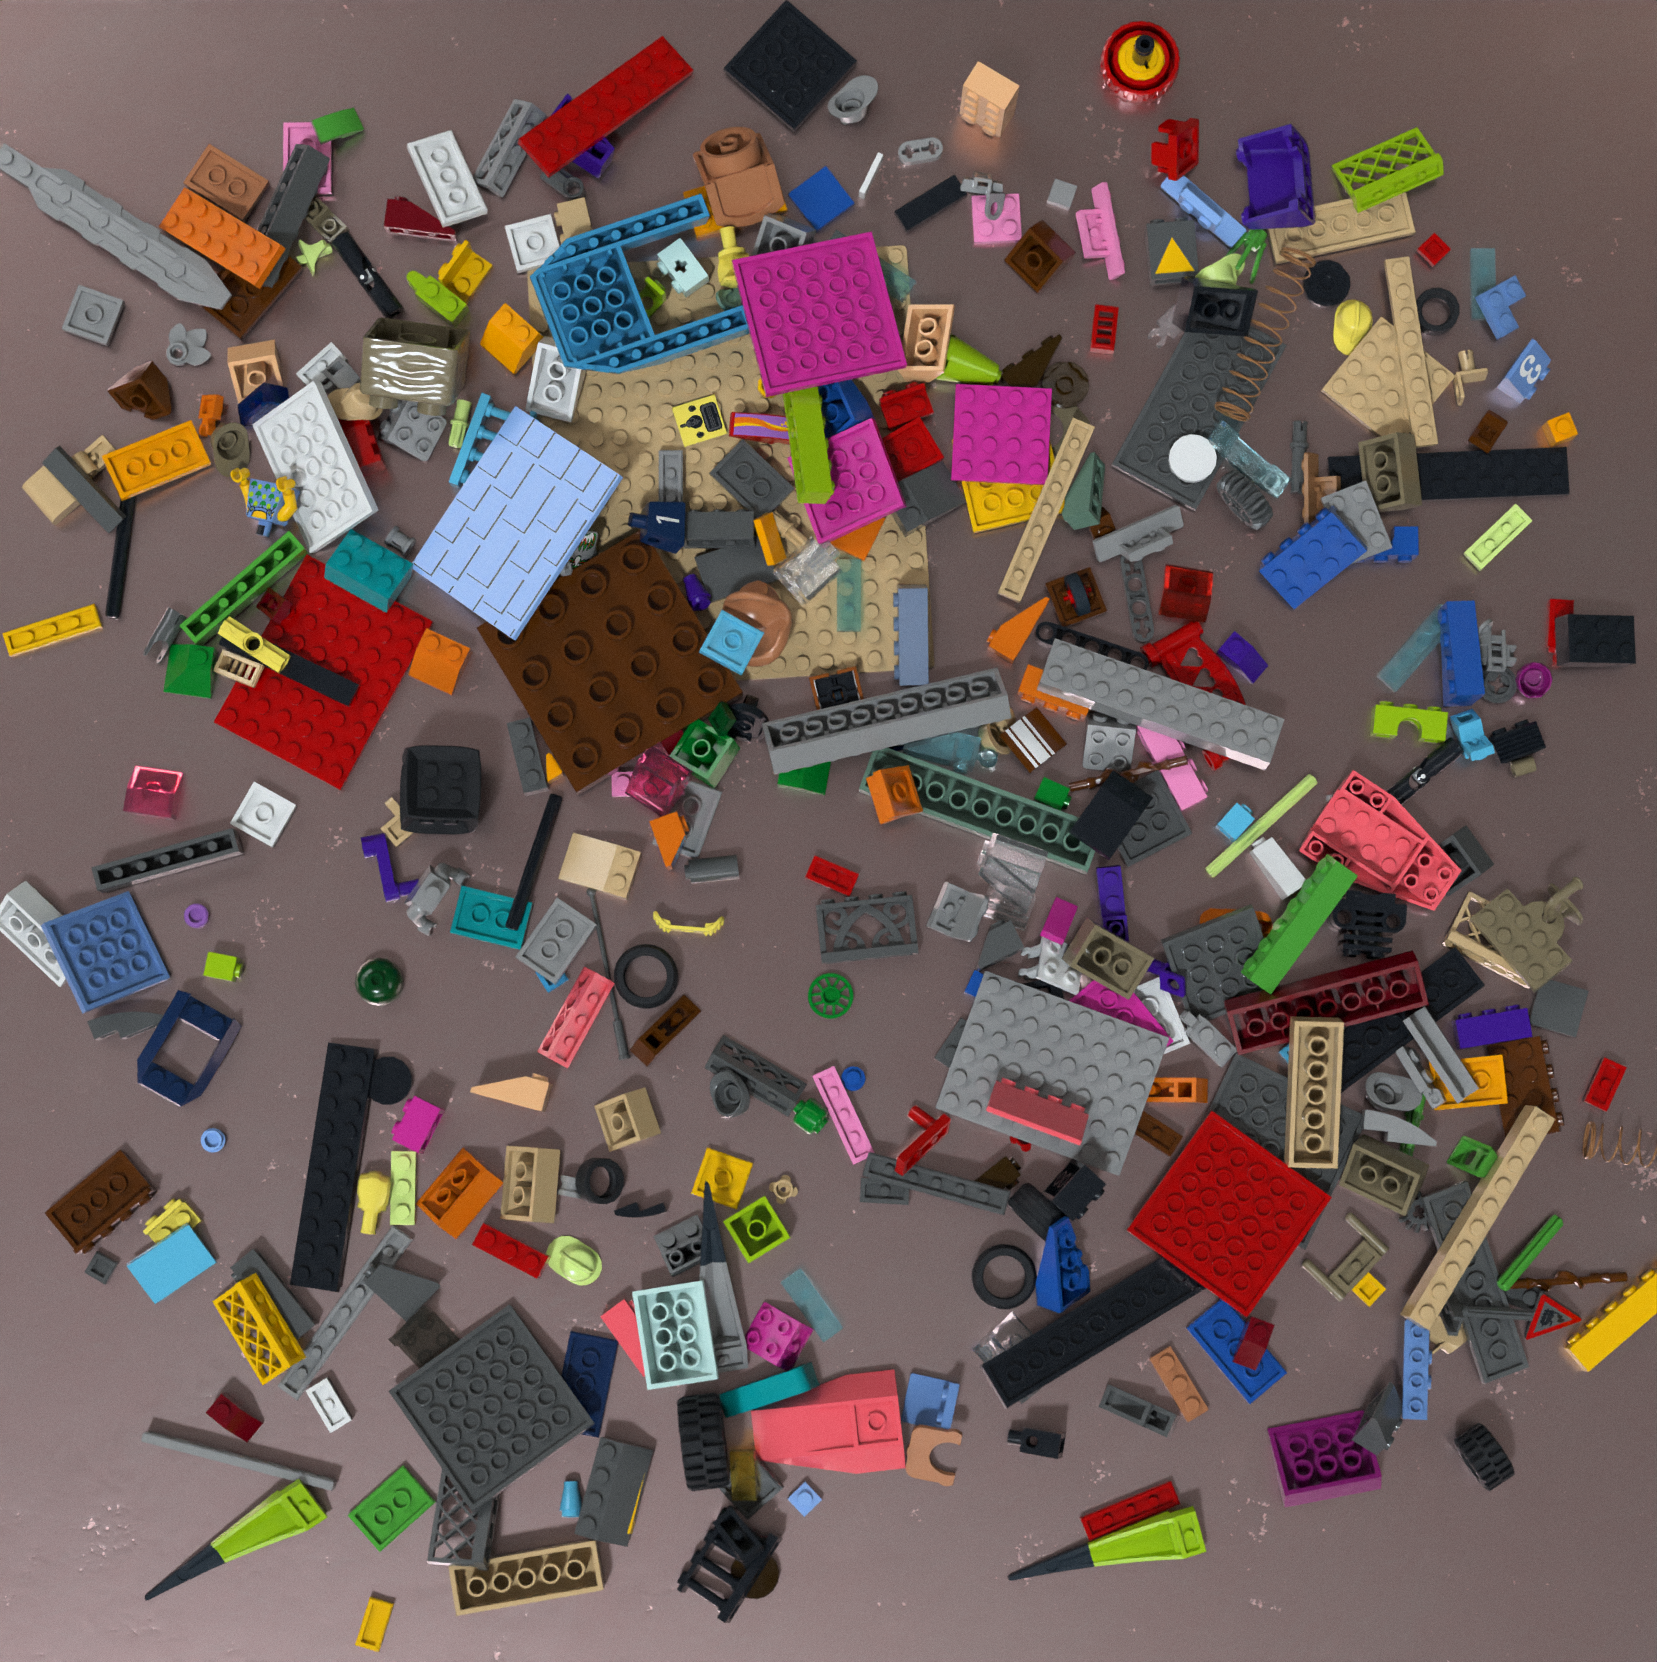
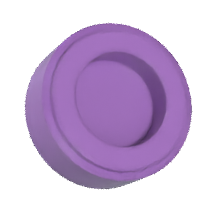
M192 904L184 912L185 922L193 928H202L209 921V911L201 904Z

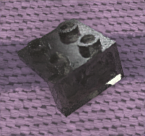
M427 1304L388 1340L395 1347L398 1346L420 1369L460 1339Z

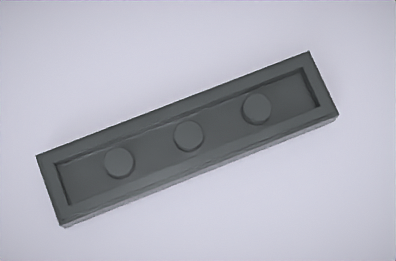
M60 445L42 462L108 534L127 517Z

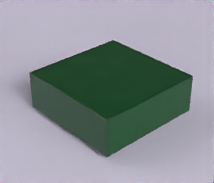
M719 702L708 718L718 736H726L737 720L726 702Z

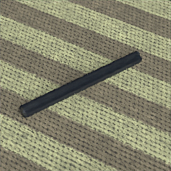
M135 496L124 501L120 499L119 509L127 517L116 529L105 616L115 619L119 617Z
M550 794L506 921V928L517 931L519 929L562 803V797L557 794Z

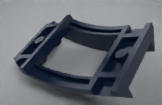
M177 990L172 1002L136 1061L138 1071L137 1084L182 1107L202 1095L242 1026L235 1018L231 1019L190 996L191 993ZM177 1018L219 1041L194 1084L152 1062Z

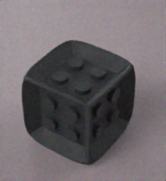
M420 745L405 748L402 755L403 765L400 778L401 830L423 834H465L475 832L479 823L478 816L481 801L480 751L469 747Z

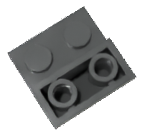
M698 1215L653 1236L672 1277L700 1264L702 1223Z

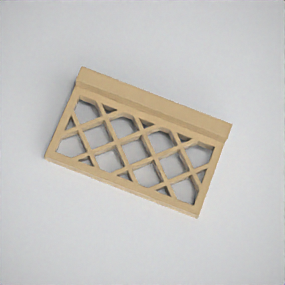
M1469 891L1442 945L1450 949L1456 947L1461 955L1529 989V986L1498 952L1492 950L1494 948L1492 945L1485 946L1481 944L1478 936L1481 933L1476 931L1475 926L1470 922L1472 916L1469 912L1468 904L1470 900L1479 903L1482 909L1490 901ZM1468 921L1472 933L1463 935L1456 931L1459 923Z

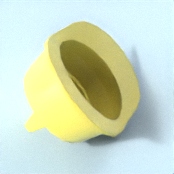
M1347 300L1336 309L1333 331L1334 343L1340 352L1348 356L1372 328V312L1362 301Z

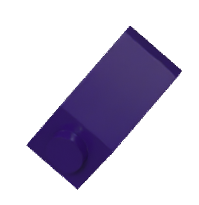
M1235 631L1216 652L1218 656L1252 684L1268 667V664L1255 648Z

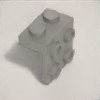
M399 400L398 407L390 409L389 416L381 423L379 427L380 433L377 438L384 443L396 445L421 461H427L447 421L441 416H430L417 412L418 402Z
M1100 712L1088 713L1083 767L1104 771L1106 768H1112L1119 772L1130 770L1136 725Z
M944 882L926 926L948 937L971 942L977 935L980 920L988 909L989 898L985 895L968 892L949 882Z

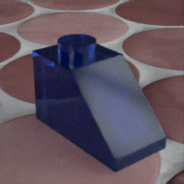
M263 382L237 405L240 424L244 427L252 425L289 399L288 387Z

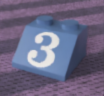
M1531 339L1497 386L1499 390L1518 403H1521L1525 398L1529 400L1537 390L1534 386L1537 380L1543 381L1551 370L1547 367L1551 359L1536 340Z

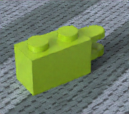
M413 270L406 275L409 286L416 291L417 300L451 327L456 328L468 314L469 308L467 304L431 275L425 278L420 273L418 274V271Z

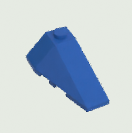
M852 379L818 386L819 395L822 396L821 412L822 416L825 417V438L828 439L870 418L875 419L867 400Z

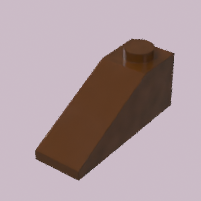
M683 995L635 1042L630 1051L648 1067L699 1015L701 1010L689 998Z

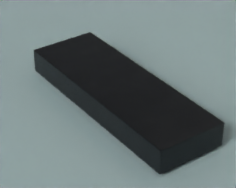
M954 174L895 210L894 214L906 233L967 197L966 191H961V183Z

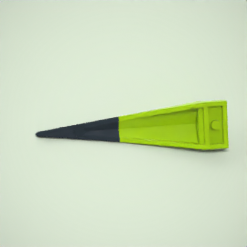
M299 1478L281 1491H275L145 1595V1600H150L202 1573L245 1554L306 1532L326 1519L327 1514Z
M1191 1506L1172 1513L1166 1511L1014 1572L1007 1577L1008 1580L1013 1581L1096 1566L1185 1559L1206 1552L1195 1509Z

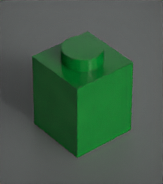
M1044 777L1033 801L1061 811V808L1067 809L1072 796L1068 795L1070 788Z

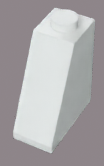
M1262 837L1252 844L1254 849L1249 852L1281 900L1302 887L1306 879L1272 837L1268 840Z

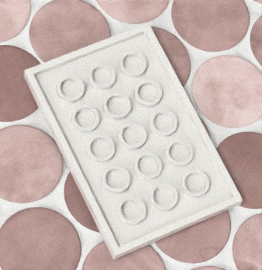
M320 380L312 381L252 424L276 479L286 476L287 480L293 479L296 483L294 489L300 490L296 501L298 508L293 517L309 553L319 551L378 511V507Z

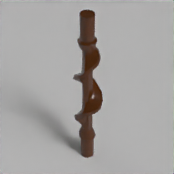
M1185 755L1172 759L1167 758L1159 763L1141 761L1135 769L1122 772L1106 768L1098 777H1087L1086 779L1069 783V788L1071 792L1087 788L1092 789L1103 784L1113 770L1131 783H1134L1138 780L1140 774L1188 765V759Z
M1562 1270L1557 1272L1553 1279H1533L1530 1277L1517 1279L1510 1289L1526 1288L1528 1290L1533 1287H1539L1545 1292H1550L1556 1285L1576 1284L1581 1290L1589 1283L1601 1282L1609 1284L1627 1282L1628 1276L1626 1272H1605L1602 1274L1590 1273L1588 1276L1576 1277L1572 1272Z

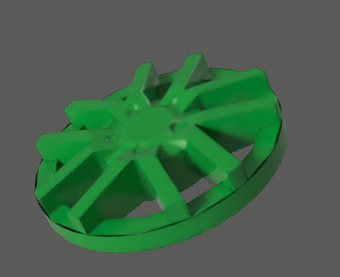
M827 973L817 977L812 982L808 991V1001L812 1010L817 1015L827 1019H834L844 1015L850 1009L853 1002V990L850 983L843 976ZM828 977H834L838 979L831 986ZM823 978L825 979L828 987L824 989L819 983V981ZM841 980L845 985L838 990L835 986ZM817 985L821 992L812 993L814 986ZM846 988L849 989L850 999L848 996L841 994ZM821 996L822 1001L813 1003L812 997ZM840 998L849 1000L848 1005L844 1006L839 1003ZM824 1004L823 1013L817 1010L815 1006ZM827 1005L832 1006V1015L825 1014ZM835 1005L843 1008L844 1010L838 1014H835Z

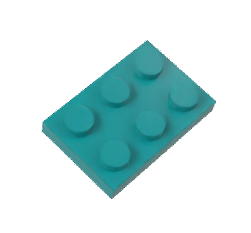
M461 886L450 933L520 950L523 945L533 903L527 902L519 929L513 931L506 928V921L514 898Z

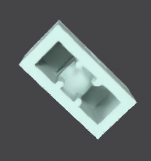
M681 238L657 254L658 268L664 275L669 274L673 280L671 285L678 294L682 292L687 298L709 282L708 274ZM679 265L681 268L685 267L686 272L677 271V267Z

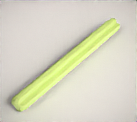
M1308 774L1205 869L1212 878L1216 877L1317 785L1316 778Z

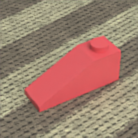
M625 1298L600 1317L644 1377L645 1371L634 1302L632 1300L628 1302Z

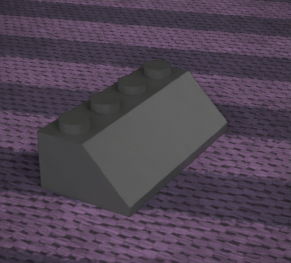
M610 1437L600 1438L574 1534L628 1547L631 1534H627L641 1488L634 1521L636 1519L654 1450Z

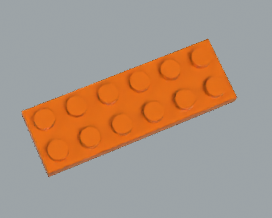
M185 187L159 225V228L259 289L286 249Z

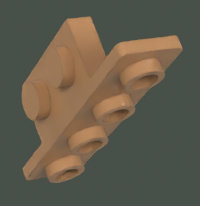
M1306 452L1302 460V470L1304 472V483L1302 485L1304 507L1302 509V517L1304 523L1308 522L1310 524L1316 519V514L1323 509L1320 498L1341 490V477H1319L1318 454Z

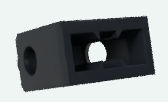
M1026 1426L1023 1427V1431L1010 1429L1007 1444L1020 1446V1452L1059 1459L1063 1457L1066 1433ZM1031 1436L1037 1438V1445L1030 1443Z

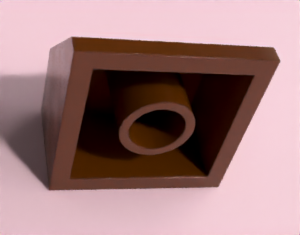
M1042 219L1027 230L1004 261L1038 293L1066 266L1076 252Z

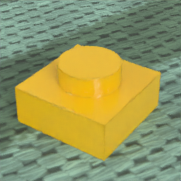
M1368 1272L1351 1291L1370 1307L1386 1288Z

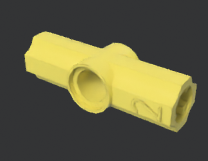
M230 616L219 629L218 634L278 673L289 662L291 657L289 654ZM254 639H258L260 641L259 648L249 650V643Z

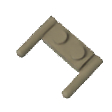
M1348 1213L1345 1219L1365 1239L1357 1245L1329 1277L1310 1259H1305L1302 1262V1266L1338 1301H1341L1390 1249L1353 1213Z

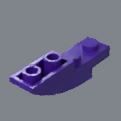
M1121 866L1096 867L1101 926L1129 942Z

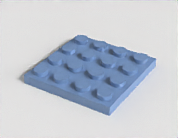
M129 891L41 925L82 1013L167 981L170 978Z

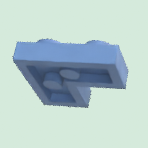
M1516 275L1475 297L1496 340L1519 328L1509 306L1526 297V294Z

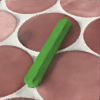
M1552 1215L1496 1282L1500 1289L1508 1291L1563 1226V1220L1560 1217Z

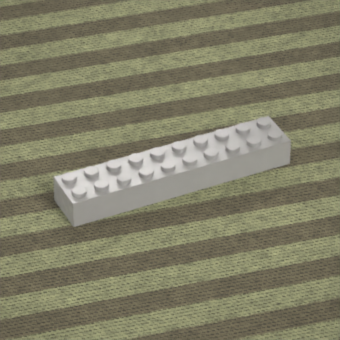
M1056 638L1051 646L1036 689L1262 770H1266L1271 762L1284 719Z
M993 668L762 723L774 774L799 768L811 767L820 763L836 761L841 758L858 756L875 750H883L896 745H904L921 739H929L942 734L954 733L959 730L976 728L980 725L1001 722L1010 719L1011 713L1008 695L998 668Z

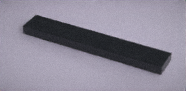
M223 637L221 638L220 646L274 671ZM258 639L252 640L249 643V650L258 649L260 641ZM277 646L291 656L288 664L279 674L350 707L360 687L359 684Z

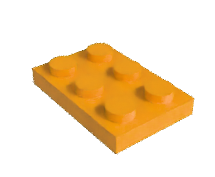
M1503 1055L1461 1059L1479 1089L1465 1097L1458 1104L1429 1062L1430 1073L1434 1078L1432 1083L1435 1088L1443 1090L1447 1100L1434 1110L1509 1103Z

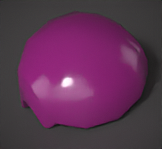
M1538 662L1524 664L1517 671L1515 678L1517 689L1529 699L1543 697L1550 689L1553 680L1551 671L1544 664Z

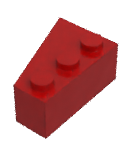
M338 419L363 476L366 477L387 470L371 420Z

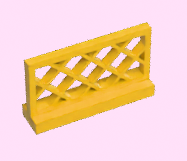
M256 1273L239 1281L234 1287L212 1301L262 1385L306 1358V1355ZM238 1293H239V1295L241 1296V1298H242L243 1301H241V1300L238 1299ZM223 1300L231 1303V1311L227 1310ZM238 1306L244 1309V1317L238 1315ZM237 1321L244 1324V1332L239 1330ZM251 1328L257 1330V1338L250 1335ZM250 1343L256 1345V1353L251 1350ZM263 1348L270 1351L269 1359L263 1357ZM276 1356L281 1364L276 1362ZM263 1364L269 1366V1376L263 1370Z

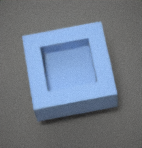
M806 1481L787 1498L804 1517L822 1500Z

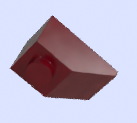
M1248 1316L1232 1362L1256 1371L1267 1349L1275 1325Z
M227 1392L221 1393L206 1412L224 1429L247 1443L263 1425L261 1420Z

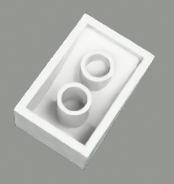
M544 336L538 342L525 411H534L539 415L572 422L586 370L564 367L553 338Z

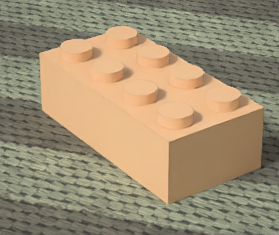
M978 61L963 84L959 114L962 115L966 122L970 124L976 123L981 126L986 134L990 136L996 135L1000 138L1015 114L1019 85Z

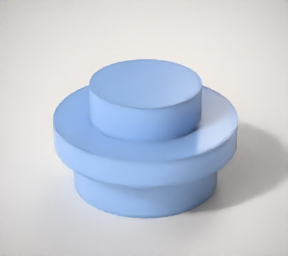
M217 1128L207 1129L201 1136L202 1147L212 1153L220 1151L226 1142L224 1133Z

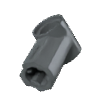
M563 168L550 178L542 171L540 178L565 196L568 201L586 198L587 192L582 181L577 177H573ZM572 187H580L577 194H569Z

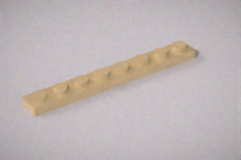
M1409 256L1386 259L1384 266L1410 433L1414 434L1416 448L1435 446L1438 444L1410 259Z
M1072 418L998 591L999 595L1018 603L1021 602L1094 431V426Z

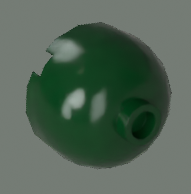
M379 957L369 959L360 966L356 973V991L362 1000L371 1005L384 1006L398 999L403 991L404 978L397 964L389 959Z

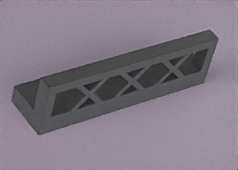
M724 1035L704 1067L714 1074L725 1069L736 1073L746 1085L750 1095L787 1117L807 1086L805 1082ZM725 1045L733 1050L734 1054L728 1055L720 1049ZM748 1059L752 1061L755 1067L745 1065L743 1060ZM764 1072H771L775 1075L776 1079H769L765 1076ZM785 1084H791L798 1088L796 1094L788 1090Z

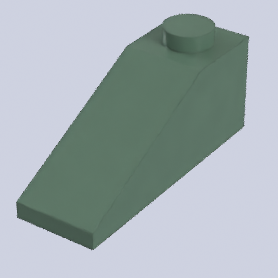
M1095 452L1089 454L1065 497L1062 516L1074 530L1100 524L1105 464Z

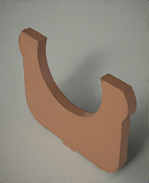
M928 1425L915 1426L912 1430L910 1444L907 1447V1474L916 1479L938 1482L943 1486L953 1485L955 1472H945L937 1468L931 1461L930 1452L941 1443L949 1442L961 1445L963 1433L958 1429L947 1430Z

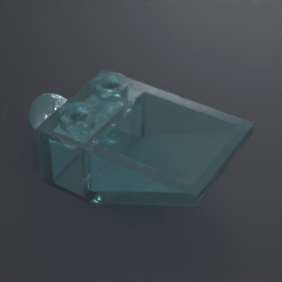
M958 732L904 744L903 754L954 767L953 771L961 774H967L968 771L972 772L976 760L986 768H991L998 762V755L993 749L978 751L981 738Z

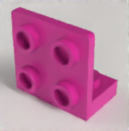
M764 1302L745 1335L747 1349L775 1366L788 1371L793 1368L814 1329Z

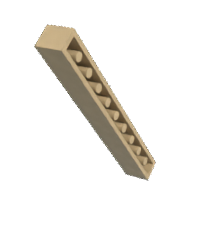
M1524 1106L1497 1151L1496 1161L1486 1177L1481 1178L1401 1311V1316L1420 1328L1430 1330L1554 1123L1555 1119L1536 1106Z

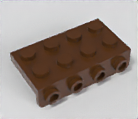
M288 256L280 269L279 279L273 287L261 286L260 289L231 271L222 269L217 276L231 293V298L222 310L200 306L242 341L299 275L303 267Z
M1535 1036L1488 1045L1489 1056L1503 1055L1509 1103L1499 1104L1505 1138L1525 1105L1536 1106L1555 1119L1547 1134L1561 1132V1126H1565L1562 1111L1558 1112L1556 1102H1560L1557 1087L1553 1088L1551 1078H1555L1552 1063L1548 1064L1546 1054H1550L1547 1039L1543 1040L1542 1036Z
M119 1150L48 1209L45 1214L73 1247L74 1253L86 1255L96 1247L95 1241L100 1237L105 1239L115 1231L114 1225L119 1221L124 1223L134 1215L132 1210L138 1205L143 1207L153 1199L151 1195L156 1190L124 1151Z

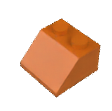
M426 628L415 651L408 675L447 694L453 695L473 652L469 647Z

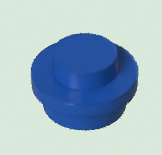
M848 1067L841 1075V1082L846 1089L856 1091L863 1087L865 1074L858 1067Z

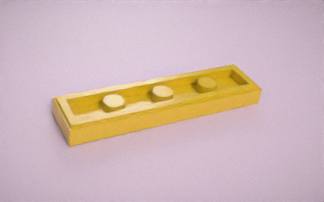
M91 604L2 634L10 657L103 628L96 605Z

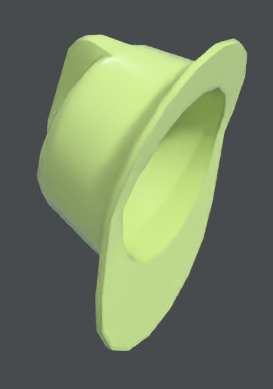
M1238 253L1227 255L1214 264L1202 269L1195 278H1204L1236 285L1237 278L1244 269L1245 261L1240 269L1236 270L1235 267L1242 255Z
M560 1236L549 1244L546 1254L551 1256L548 1262L549 1266L556 1273L574 1284L588 1285L593 1283L601 1273L602 1261L599 1255L576 1238Z

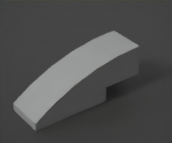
M1362 1110L1361 1129L1385 1131L1384 1141L1436 1146L1437 1141L1426 1132L1405 1120L1378 1111Z

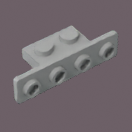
M1173 505L1093 540L1097 560L1103 562L1122 554L1130 562L1139 561L1148 554L1164 550L1167 546L1173 544L1172 536L1169 533L1184 526L1180 507Z

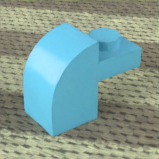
M1473 709L1450 716L1455 738L1464 751L1463 756L1465 759L1470 758L1472 761L1482 760L1488 755L1495 753L1493 744L1484 735L1481 718Z

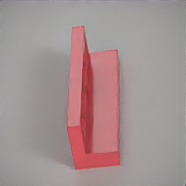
M584 967L537 1052L568 1068L615 983Z

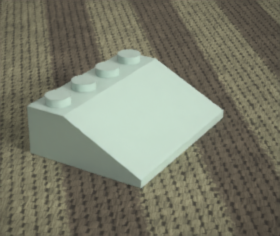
M704 1280L633 1291L632 1295L647 1390L719 1379Z

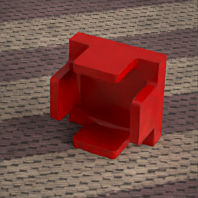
M1189 118L1187 121L1167 119L1158 126V132L1169 134L1168 144L1157 141L1151 144V164L1158 166V172L1167 173L1169 180H1179L1199 164V119Z

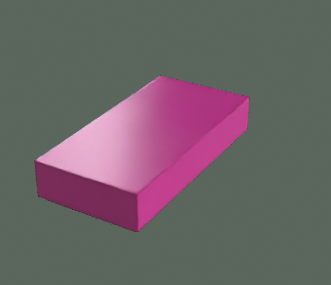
M1056 897L1040 936L1062 945L1078 906Z

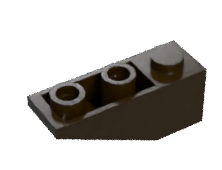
M1058 334L1056 337L1052 335L1041 342L1042 346L1039 349L1027 351L1022 355V361L1016 365L1011 363L1002 370L1003 374L1000 378L1003 385L1037 388L1061 343L1062 336Z

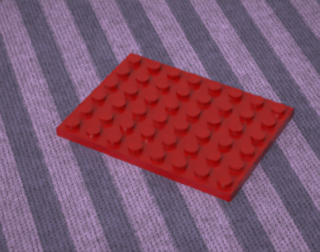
M306 554L283 596L293 604L289 615L280 624L270 619L261 637L359 684L360 687L350 707L264 667L255 688L235 682L214 723L342 791L412 664L415 651L426 628L431 629L434 622L394 601L387 613L325 579L326 564ZM246 665L241 677H244L248 665ZM253 667L248 680H251L256 668Z

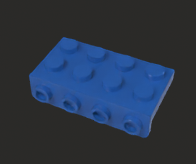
M1331 506L1329 509L1325 507L1320 510L1312 523H1304L1297 530L1298 534L1292 539L1287 537L1279 545V550L1274 554L1271 551L1261 559L1262 564L1259 572L1293 609L1297 608L1368 549L1339 517L1334 506Z

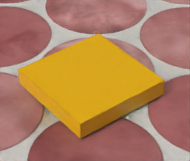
M707 1147L691 1194L704 1198V1183L707 1181L710 1184L714 1202L737 1210L753 1163Z

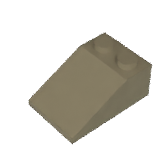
M1087 917L1063 955L1062 960L1070 967L1129 1000L1154 958Z

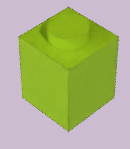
M208 952L203 976L236 982L237 977H241L243 964L240 963L241 959L238 957Z

